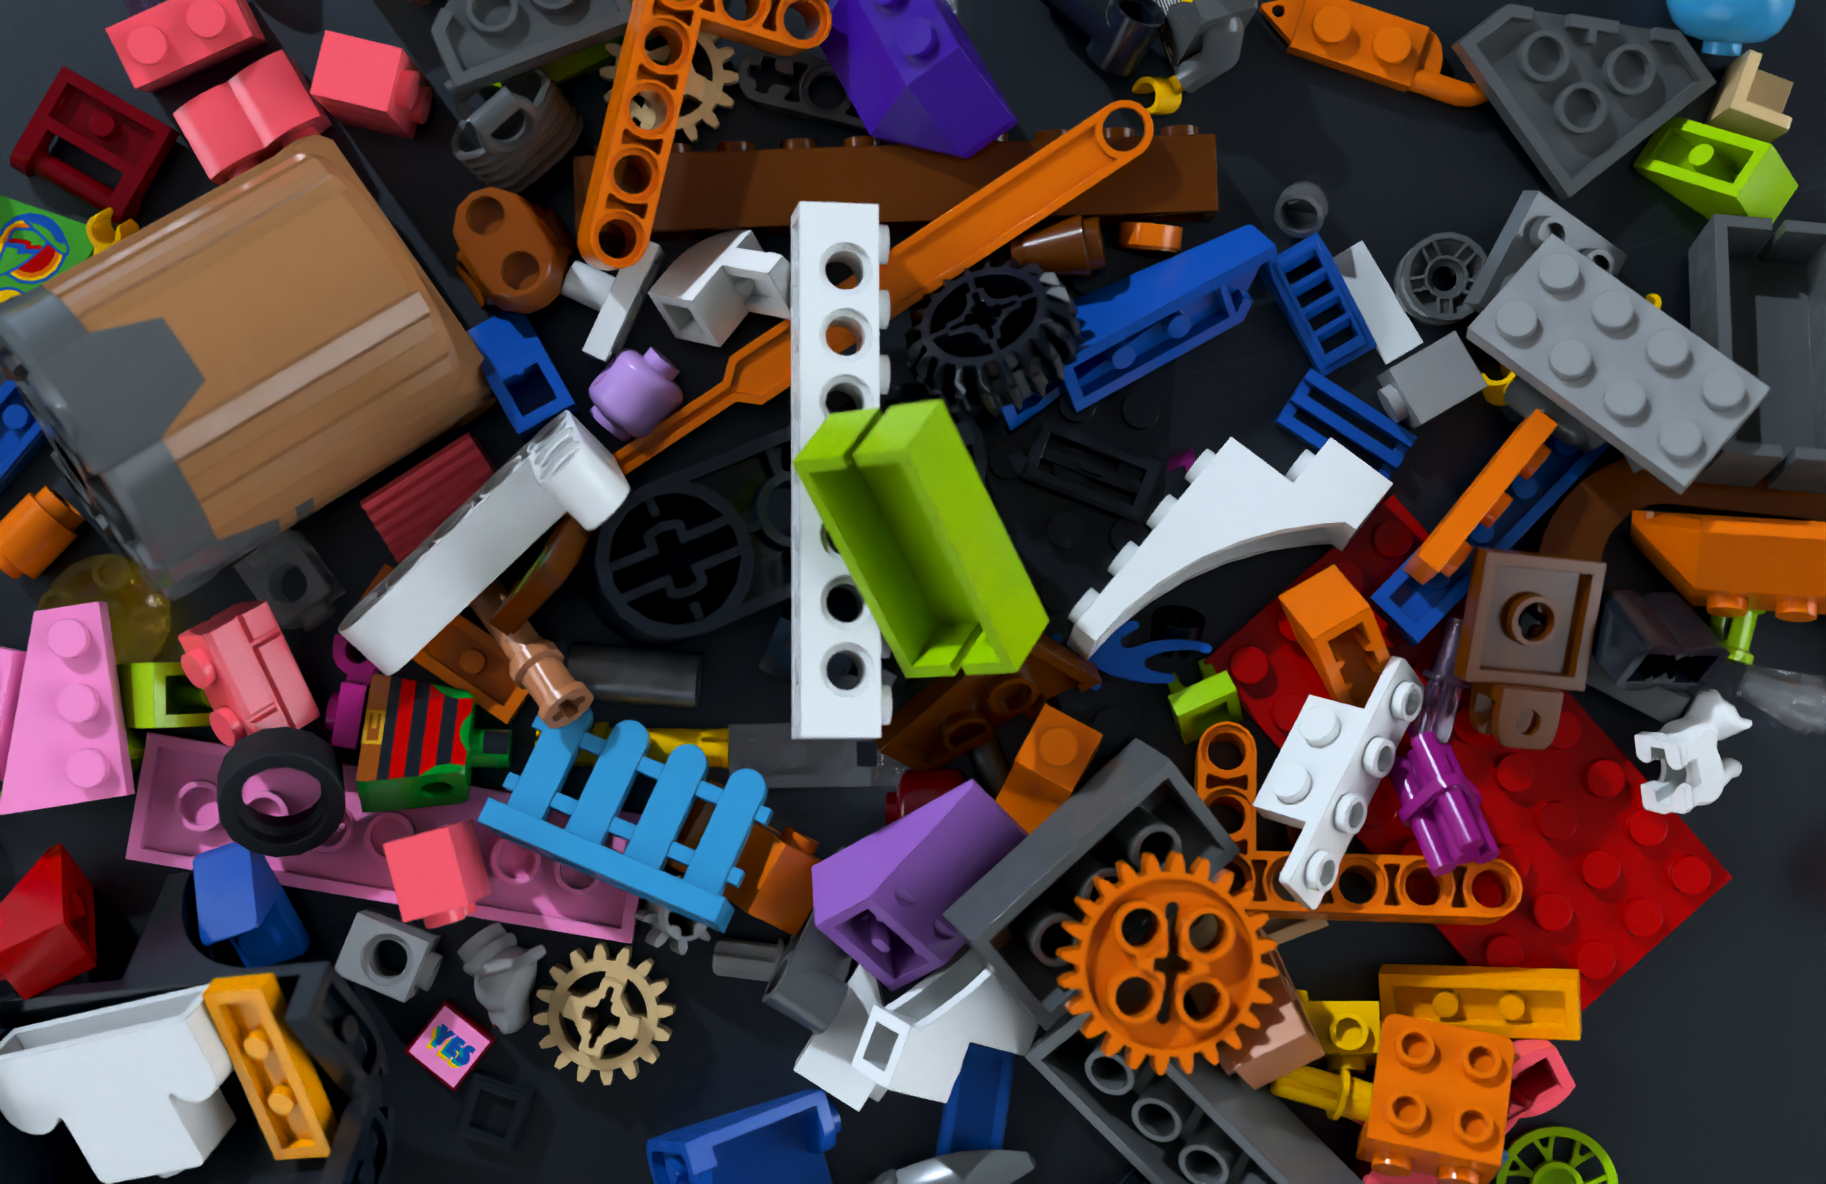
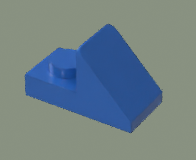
M232 842L195 856L193 859L199 934L203 946L230 939L246 968L267 967L305 954L312 939L264 855L250 852L238 843Z

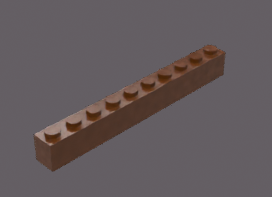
M1173 125L1162 128L1160 136H1153L1150 145L1142 154L1030 228H1043L1080 213L1083 219L1099 217L1101 226L1119 225L1120 222L1154 224L1211 222L1218 212L1216 134H1199V128L1194 125ZM1129 127L1103 129V136L1107 144L1118 151H1129L1135 148L1143 138V136H1135V129ZM1042 130L1034 133V140L1008 141V134L1004 133L967 160L950 157L944 153L920 150L903 145H882L881 140L874 139L872 136L850 137L843 140L844 147L818 148V141L814 139H787L780 142V149L755 150V144L749 141H725L717 144V151L691 152V145L672 143L649 240L652 242L704 240L722 232L739 229L752 230L756 238L791 237V215L799 201L879 204V225H888L889 233L917 232L1069 130ZM598 146L590 148V156H573L575 233L577 236ZM620 159L614 168L616 184L622 191L634 194L641 184L639 169L631 161ZM606 222L599 232V244L626 243L624 232L612 222Z

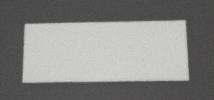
M1363 241L1333 257L1377 344L1375 348L1385 365L1424 343L1406 312L1400 306L1394 292Z

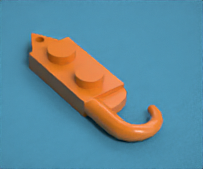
M1276 0L1263 3L1259 8V12L1289 45L1286 53L1404 93L1408 90L1453 106L1473 107L1488 101V98L1477 83L1470 84L1440 74L1443 62L1442 45L1438 36L1429 30L1430 27L1350 0ZM1279 9L1282 12V16H1274L1272 10Z

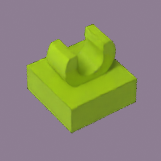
M1205 658L1198 661L1202 681L1184 687L1179 682L1176 673L1173 672L1175 680L1172 683H1168L1170 690L1168 700L1174 723L1185 745L1200 739L1206 729L1216 723L1226 721L1236 723L1243 720L1237 689L1227 670L1216 674L1211 663L1207 665L1203 663L1206 660Z

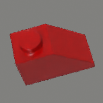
M62 843L49 848L0 903V982L7 980L23 1000H27L97 967L94 887Z

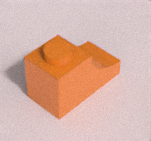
M1333 564L1279 595L1278 598L1296 641L1309 657L1331 699L1364 709L1390 655L1371 606Z
M1045 703L1019 750L995 801L1026 832L1031 834L1075 793L1101 745L1103 734Z

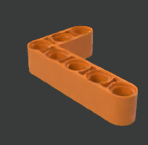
M633 0L578 230L577 246L581 257L588 265L598 270L606 271L626 268L636 264L643 257L648 247L699 31L779 56L791 57L819 46L828 37L832 28V15L828 4L824 0H745L747 8L743 21L729 16L724 9L723 0ZM787 8L795 9L804 17L806 34L803 40L791 36L786 30L784 14ZM649 32L663 36L669 43L671 57L666 66L658 65L647 56L645 39ZM634 96H642L648 99L654 106L656 121L650 130L638 127L631 119L629 106ZM620 159L631 161L639 169L641 184L634 194L622 191L616 184L614 168ZM606 222H612L624 232L626 247L618 258L606 255L600 247L599 232Z
M1229 721L1212 725L1206 729L1200 738L1194 760V791L1209 810L1217 805H1228L1237 810L1241 816V829L1233 834H1228L1241 852L1224 868L1236 873L1241 881L1242 888L1250 889L1255 894L1250 904L1244 910L1246 913L1261 911L1268 914L1269 918L1487 925L1503 918L1513 911L1520 902L1523 890L1521 878L1514 867L1503 860L1493 859L1483 864H1477L1473 860L1466 864L1457 865L1448 874L1433 876L1424 856L1344 853L1339 863V871L1335 883L1324 893L1316 910L1304 908L1297 901L1283 900L1273 889L1272 880L1274 874L1283 870L1291 852L1256 851V809L1252 806L1257 797V749L1255 739L1249 730L1238 723ZM1215 743H1231L1240 751L1242 764L1231 770L1219 769L1209 759L1207 750ZM1349 872L1359 873L1364 876L1371 887L1370 900L1366 903L1356 904L1345 899L1339 889L1340 876ZM1414 874L1424 875L1433 882L1437 893L1436 901L1433 905L1422 906L1410 900L1405 889L1407 876ZM1475 877H1489L1498 884L1502 893L1499 907L1488 908L1477 902L1472 893V882Z

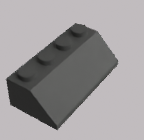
M1135 738L942 915L980 960L1047 1031L1068 1012L1065 1005L1079 993L1078 989L1064 988L1058 984L1057 977L1074 970V963L1067 962L1058 957L1056 949L1065 946H1075L1077 938L1067 932L1062 927L1063 921L1083 922L1086 914L1075 903L1074 899L1076 896L1093 902L1100 897L1092 878L1097 875L1112 885L1119 882L1116 862L1120 860L1126 862L1135 873H1140L1142 853L1146 852L1153 854L1159 863L1160 869H1164L1170 851H1176L1183 855L1185 872H1188L1191 864L1197 857L1209 860L1210 871L1208 880H1210L1236 857L1241 850L1171 759L1138 738ZM1175 902L1167 904L1166 919L1170 918L1177 911ZM1145 908L1130 911L1123 919L1121 925L1122 936L1125 941L1134 943L1144 939L1151 928V916Z

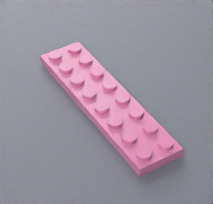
M147 732L125 859L193 870V859L197 854L234 842L219 822L217 807V776L224 756L232 749L231 746L221 742L161 732ZM342 763L346 809L338 829L322 845L301 855L284 857L264 855L279 883L283 886L398 905L383 844L472 818L492 893L476 901L477 912L466 916L630 944L635 939L638 919L634 918V913L640 910V897L495 836L477 821L488 797L507 805L512 795V792L508 790L471 784L469 800L462 804L368 813L362 812L357 789L358 765ZM289 767L266 769L251 776L243 784L241 790L242 800L259 813L272 816L295 815L312 807L320 799L321 784L319 780L302 770ZM552 810L547 822L565 829L570 817ZM621 810L618 818L637 825L642 813ZM610 834L605 847L624 854L629 842Z

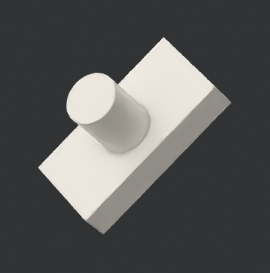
M649 240L643 257L636 264L620 269L616 277L579 260H576L570 267L562 285L561 295L599 312L582 349L590 359L606 366L616 353L623 348L648 295L647 292L650 290L666 256L659 244Z

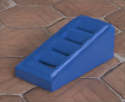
M1318 232L1276 255L1274 261L1269 260L1263 263L1258 269L1259 275L1313 367L1324 377L1377 346L1332 255ZM1309 261L1314 272L1290 285L1285 274ZM1322 283L1328 294L1302 308L1297 297ZM1335 305L1341 316L1313 331L1308 320ZM1348 327L1354 338L1325 354L1320 343Z

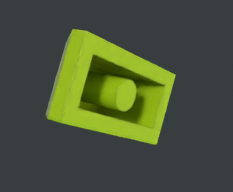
M1673 116L1654 132L1633 163L1638 173L1708 220L1711 219L1713 214L1772 218L1773 225L1798 188V184L1773 144L1678 116Z
M181 662L116 664L126 728L211 726L209 715L213 712L209 700L204 690L193 685L187 678Z

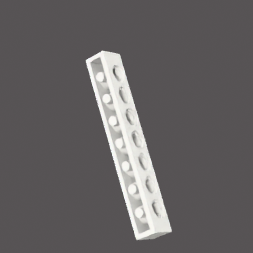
M799 201L791 215V462L829 416L830 413L826 407L827 393L841 391L848 394L854 400L857 410L880 408V394H888L890 386V359L888 355H879V329L888 328L890 296L888 290L879 289V264L886 265L888 262L890 234L888 225H879V204ZM831 262H842L848 265L856 276V287L842 290L833 286L826 276L825 266ZM840 326L849 330L856 340V353L842 356L833 352L826 342V329ZM791 463L792 739L881 738V725H890L892 717L890 685H881V658H889L891 649L841 555L834 552L828 545L826 539L827 529ZM834 587H842L849 590L857 600V614L850 623L839 622L828 612L826 600L828 593ZM835 653L848 655L857 665V681L849 690L836 688L828 679L827 664Z

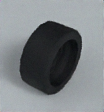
M292 727L262 729L240 739L224 756L217 776L219 822L234 842L253 853L271 857L301 855L322 845L338 829L345 812V785L342 762L330 744L309 731ZM289 767L302 770L319 780L321 784L320 799L312 807L295 815L272 816L259 813L242 800L241 790L243 784L251 776L266 769Z

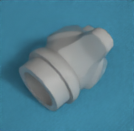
M497 922L484 928L466 941L458 950V954L465 963L463 966L464 971L474 977L476 998L488 1010L493 1027L497 1028L502 1034H511L523 1028L530 1019L529 997L536 984L537 961L547 952L542 944L530 949L517 946L516 936L512 932L507 933L502 924Z

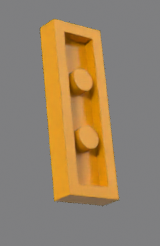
M1382 964L1379 970L1381 1020H1384L1390 1014H1400L1501 1035L1507 1038L1580 1041L1582 1018L1579 969Z
M274 973L215 978L201 995L275 1160L328 1157L339 1124L305 1045L284 1021L288 1005Z

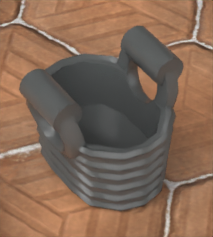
M539 67L500 81L502 88L478 110L470 107L467 101L479 90L458 97L449 79L444 83V86L452 94L456 110L463 118L458 124L451 140L452 155L461 161V165L468 167L469 172L476 174L478 180L485 182V187L499 188L515 194L523 193L554 168L576 146L584 129L582 115L576 112L575 106L570 105L569 98L563 96L562 89L556 87V81L549 78L548 72Z

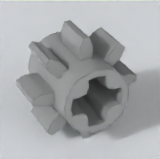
M667 872L670 875L683 879L681 874ZM647 900L644 904V910L634 913L635 919L646 922L652 928L647 934L645 942L656 948L663 945L669 938L671 951L680 955H686L688 949L687 941L699 938L709 942L711 939L706 931L707 926L679 914L674 916L673 923L668 921V917L672 911Z

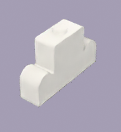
M210 984L12 1029L0 1041V1111L12 1125L32 1135H44L52 1131L63 1119L97 1178L106 1184L157 1174L161 1178H167L178 1174L184 1169L201 1166L236 1122V1117L219 1088L233 1071L234 1066L201 995Z

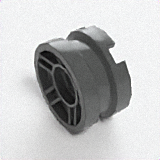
M1454 232L1432 234L1418 242L1398 263L1393 280L1396 299L1403 311L1418 320V324L1433 328L1451 326L1475 312V310L1464 304V301L1488 257L1482 247L1468 236ZM1439 267H1443L1442 273L1447 276L1448 280L1455 281V285L1448 291L1438 290L1432 283L1433 272Z

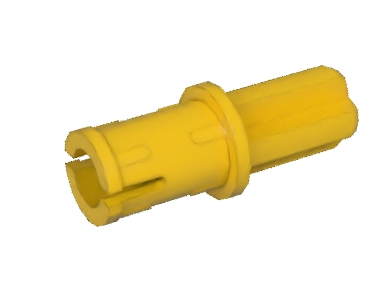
M1304 1065L1270 1082V1092L1275 1096L1325 1109L1327 1118L1336 1121L1342 1116L1365 1122L1369 1113L1373 1083L1350 1076V1071L1345 1068H1339L1334 1074Z

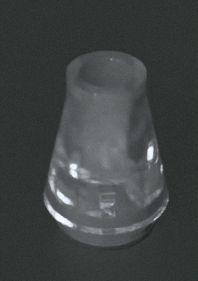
M1754 663L1746 668L1738 688V699L1753 704L1804 736L1810 731L1822 736L1826 734V676L1767 668Z

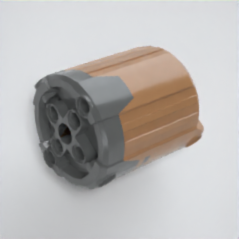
M317 134L294 141L272 158L34 289L0 303V371L8 381L12 380L27 407L54 449L50 455L84 509L95 521L109 542H118L140 569L139 572L151 591L156 594L165 595L168 601L177 600L195 591L212 579L220 569L445 432L461 428L472 422L498 401L480 368V364L484 359L481 352L333 139Z

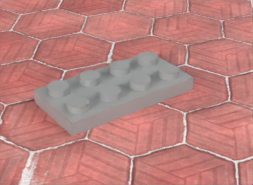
M1553 233L1467 329V339L1680 495L1753 413L1770 390V387Z

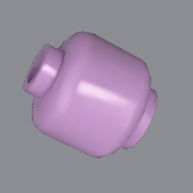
M650 347L645 354L632 348H622L590 385L589 396L594 406L589 412L607 431L625 443H629L633 437L636 439L645 438L659 423L674 414L681 406L683 392L674 381V378L680 373V369L654 347Z

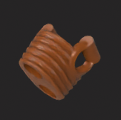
M487 187L471 192L456 209L453 235L459 246L456 256L458 263L456 270L481 309L497 306L505 311L529 314L547 307L562 292V285L569 269L568 259L578 250V246L554 207L547 208L541 203H531L513 192Z

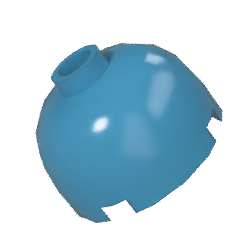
M1666 0V5L1671 21L1683 34L1703 40L1701 53L1741 56L1743 44L1765 42L1779 33L1792 16L1797 0Z

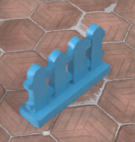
M590 707L577 720L558 729H550L537 714L531 727L535 731L540 732L541 735L521 776L509 772L503 787L512 792L507 805L488 797L477 821L495 836L721 933H725L735 909L722 895L727 884L738 889L740 888L746 873L735 866L755 823L767 827L774 813L772 809L763 806L768 795V787L761 774L749 768L740 769L730 776L725 788L722 789L705 782L709 772V761L704 752L695 745L683 744L678 746L671 752L666 764L648 758L647 755L651 748V737L645 727L635 720H625L618 723L612 729L608 739L605 740L589 733L594 722V715ZM583 750L599 758L579 800H575L560 792L580 751ZM638 774L657 781L638 824L635 825L618 818ZM698 798L716 807L697 849L694 850L677 843V840ZM552 810L570 817L565 829L547 822ZM610 834L629 842L624 854L605 847ZM668 859L688 867L683 879L663 872Z

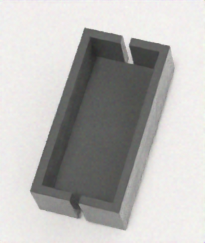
M1713 214L1688 249L1691 332L1770 387V390L1765 399L1695 478V482L1754 488L1766 477L1767 489L1825 494L1826 223L1784 220L1759 252L1756 261L1750 259L1772 232V218Z

